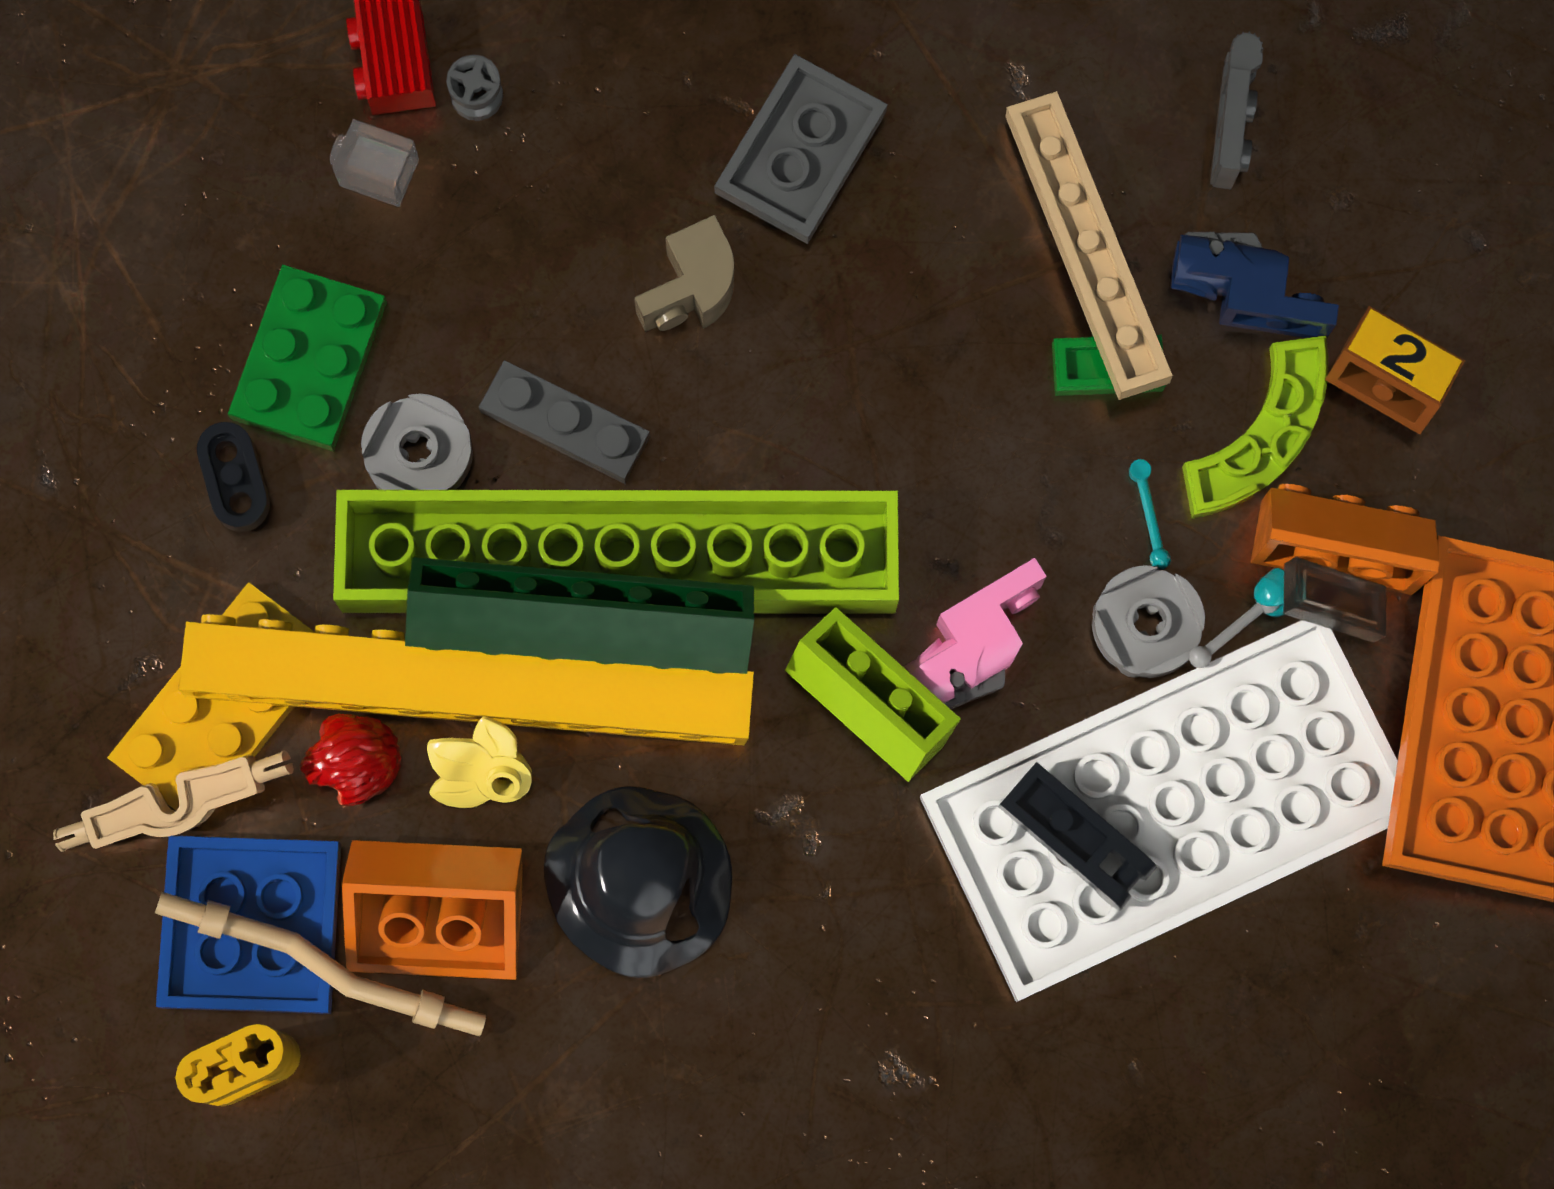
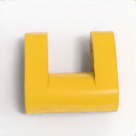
M260 1024L246 1026L185 1056L177 1067L175 1076L177 1088L185 1098L192 1102L222 1107L234 1104L294 1074L300 1062L299 1045L292 1036L284 1031ZM265 1043L274 1046V1049L266 1054L267 1064L261 1063L258 1059L266 1053ZM218 1066L221 1070L226 1071L213 1078L211 1068ZM237 1068L239 1072L243 1073L242 1075L234 1078L233 1072H231V1070ZM212 1079L214 1089L208 1090L206 1082Z

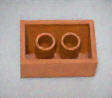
M1281 484L1278 489L1270 488L1261 500L1251 563L1408 595H1413L1439 571L1440 558L1435 520L1419 517L1420 512L1414 508L1394 505L1388 506L1386 510L1365 506L1366 501L1356 496L1334 495L1332 499L1312 496V491L1309 488L1296 484Z
M352 840L342 880L346 968L349 971L516 980L522 906V848Z

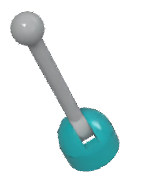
M1273 568L1260 579L1254 588L1256 604L1207 645L1194 647L1189 653L1190 663L1196 668L1208 666L1213 653L1262 613L1272 617H1280L1290 613L1303 601L1302 591L1296 581L1284 570Z

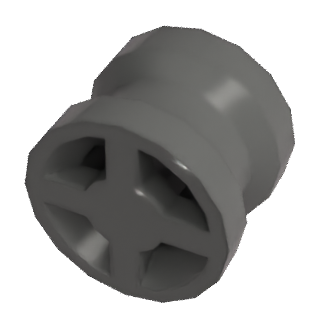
M468 55L461 57L452 64L447 74L446 83L453 108L457 113L468 120L475 121L488 119L494 115L502 105L503 89L498 69L493 62L483 56ZM481 90L487 91L486 93H481L480 95L475 96V98H473L474 93H477Z

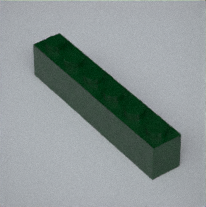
M413 557L407 591L405 646L422 647L435 651L447 649L482 652L487 655L533 656L546 660L569 659L594 661L600 664L618 663L652 666L658 669L704 670L717 674L727 672L747 674L754 626V586Z

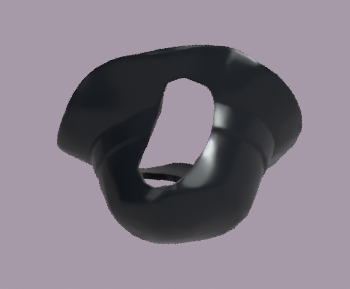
M625 786L610 789L595 796L583 805L565 825L557 830L547 847L544 859V878L548 898L557 922L577 948L595 962L615 973L634 978H649L662 975L693 961L705 953L717 940L725 927L730 910L732 891L730 855L721 834L708 816L693 803L683 798L641 787ZM610 808L619 810L627 821L639 822V824L629 823L604 829L597 833L592 832L598 818ZM689 878V909L692 916L697 920L698 931L684 940L671 941L666 939L665 929Z

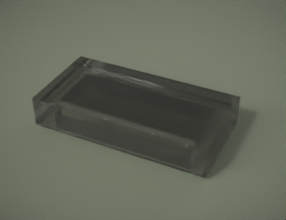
M1295 557L1284 563L1283 614L1374 643L1386 637V586Z

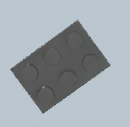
M794 54L716 182L714 193L808 244L885 116L888 104Z

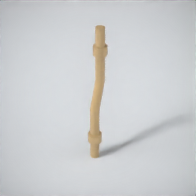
M161 892L155 914L198 926V933L220 939L221 935L224 934L287 953L346 997L413 1016V1023L433 1029L439 1024L479 1037L483 1031L486 1021L485 1014L445 1003V996L422 990L419 995L356 976L297 932L229 912L231 906L208 900L207 904L204 905Z

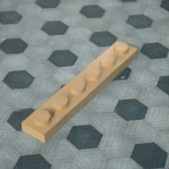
M1056 91L1008 106L1005 117L1118 400L1170 384L1173 375L1058 92Z

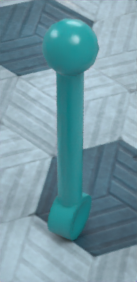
M1137 459L1129 468V476L1134 482H1137L1153 549V552L1150 554V563L1152 566L1158 567V569H1165L1171 563V555L1163 548L1148 484L1151 466L1146 460Z

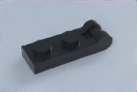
M1038 762L1030 768L998 806V808L1089 884L1102 899L1119 911L1131 899L1129 891L1138 880L1146 881L1157 868L1156 864L1144 852ZM1110 852L1123 863L1112 877L1099 867Z

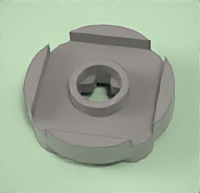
M422 393L408 395L409 398L399 399L394 403L389 401L379 407L367 422L361 440L365 468L379 490H456L465 480L473 458L471 435L459 412L445 400ZM420 436L427 438L426 446L431 452L427 459L420 458L417 462L408 461L409 454L403 449L406 441L416 443Z
M1148 565L1129 568L1108 582L1093 607L1092 631L1097 647L1105 659L1127 677L1155 678L1168 675L1178 670L1189 660L1190 651L1197 647L1201 641L1205 623L1202 601L1194 587L1178 574L1172 575L1167 571L1157 570L1158 567ZM1145 608L1150 615L1160 614L1163 621L1156 626L1157 635L1149 636L1146 631L1139 632L1136 629L1134 623L1139 619L1137 610Z

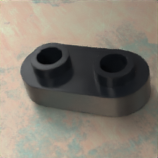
M219 422L209 426L198 440L197 456L213 512L219 521L231 530L244 532L255 529L266 519L270 509V499L254 443L248 433L235 423ZM227 446L237 448V455L233 460L229 462L219 460V454L223 448ZM249 497L252 500L249 510L244 513H237L233 510L237 499Z

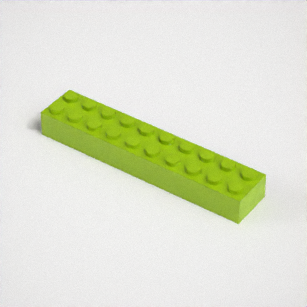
M337 490L333 600L342 613H406L412 558L418 557L754 586V613L828 614L837 607L843 614H895L899 602L898 491Z

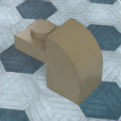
M715 215L665 237L667 256L678 278L634 297L636 314L645 332L656 327L660 331L674 328L683 323L688 318L687 313L693 310L704 329L714 323L728 307L734 289V259L729 242Z

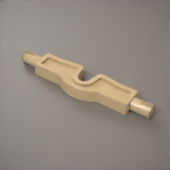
M281 751L278 754L256 761L255 757L249 754L222 764L181 772L175 779L179 798L177 811L169 808L156 784H146L111 802L83 811L81 813L82 821L56 828L53 832L54 840L75 834L73 838L56 843V847L61 852H64L67 849L90 842L91 846L97 849L141 833L155 837H168L186 832L206 821L217 807L261 793L265 790L264 782L292 774L294 770L293 763L275 769L271 768L272 765L290 760L291 757L287 751Z

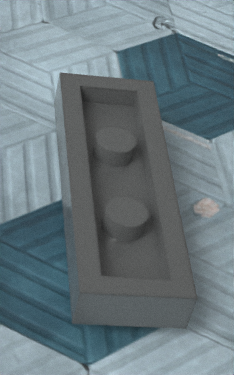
M505 360L479 405L480 413L626 484L650 439V431Z

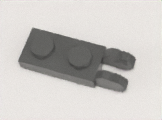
M1250 31L1248 33L1242 32L1241 35L1237 34L1231 43V51L1227 53L1224 61L1210 184L1216 188L1231 190L1239 172H1247L1250 164L1252 140L1244 139L1245 122H1253L1258 92L1256 90H1249V85L1255 80L1256 72L1261 67L1262 51L1264 49L1260 37H1257L1256 33L1251 34Z

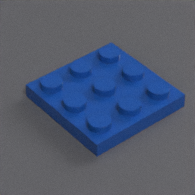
M168 836L164 892L204 905L207 904L208 900L231 906L229 911L231 913L297 932L335 960L342 844L339 841ZM162 916L156 997L157 1008L331 1014L333 987L287 953L224 934L221 935L220 939L198 933V926Z

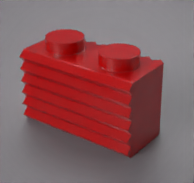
M354 0L356 17L346 18L351 50H361L363 67L353 68L358 100H368L372 115L435 107V93L420 0Z

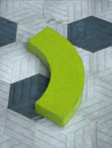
M1326 335L1272 343L1269 348L1271 359L1269 389L1264 405L1254 423L1244 435L1240 436L1226 448L1201 459L1184 463L1182 468L1192 519L1222 512L1251 499L1274 482L1301 452L1311 436L1325 399L1327 387L1325 378L1328 375Z

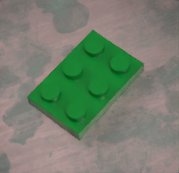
M282 264L228 411L230 419L334 452L386 308V297Z

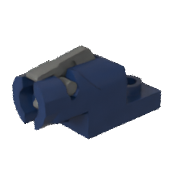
M1187 232L1185 235H1180V241L1177 242L1173 259L1171 289L1183 290L1213 301L1217 300V296H1223L1219 319L1220 325L1302 338L1326 335L1327 340L1337 323L1339 305L1325 303L1323 297L1311 293H1296L1291 297L1285 296L1289 257L1276 250L1262 248L1255 233Z

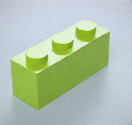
M837 607L828 613L799 641L785 669L794 680L908 782L944 747L961 720L959 716Z

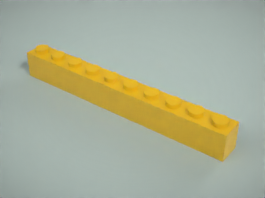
M214 614L202 615L201 623L186 622L178 686V690L184 697L478 722L483 716H486L504 725L743 746H745L749 739L754 672L747 671V674L729 672L717 674L704 670L658 669L652 666L618 663L600 664L594 661L569 659L546 660L533 656L487 655L482 652L447 649L435 651L422 647L405 646V633L399 631L372 630L371 638L349 636V628L322 624L315 626V633L292 631L293 624L290 622L270 619L259 620L258 628L235 626L236 619L233 617Z

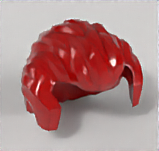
M338 713L329 716L322 722L319 730L320 740L305 752V757L300 763V770L305 774L309 784H317L320 787H333L338 791L336 798L340 805L354 806L366 802L373 796L382 794L390 787L402 767V757L400 755V746L397 744L398 738L379 719Z

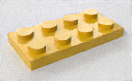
M249 582L222 614L235 618V626L258 628L259 620L270 619L292 623V631L315 633ZM180 666L107 758L143 786L150 783L156 784L166 803L177 811L179 798L175 779L179 773L222 764L249 754L255 757L294 707L184 697L178 690Z

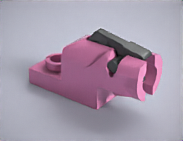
M1033 558L941 613L936 625L946 641L942 643L940 638H938L915 660L904 666L910 674L950 709L999 691L1004 687L1005 670L1011 666L1023 643L1003 610L1009 608L1012 614H1016L1040 598L1037 590L1042 587L1047 576L1037 560Z

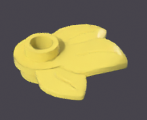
M483 716L474 729L473 739L439 738L428 741L427 752L430 763L435 772L440 776L431 786L429 793L442 804L456 808H474L490 799L496 802L507 803L521 799L530 790L532 784L531 767L525 758L517 752V737L499 721ZM499 777H506V778H509L510 780H500V779H497V778H499Z

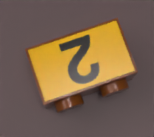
M1369 306L1346 341L1325 380L1414 432L1421 434L1441 407L1465 360L1400 324L1394 318L1386 316Z

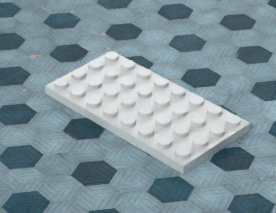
M1321 611L1211 661L1204 668H1196L920 795V800L1013 997L1018 1002L1388 829L1398 760ZM1036 762L1156 864L1157 868L1146 881L1139 879L1129 891L1131 899L1121 911L1115 909L1102 899L1089 884L998 808L1000 803ZM1110 852L1099 867L1112 877L1123 863Z

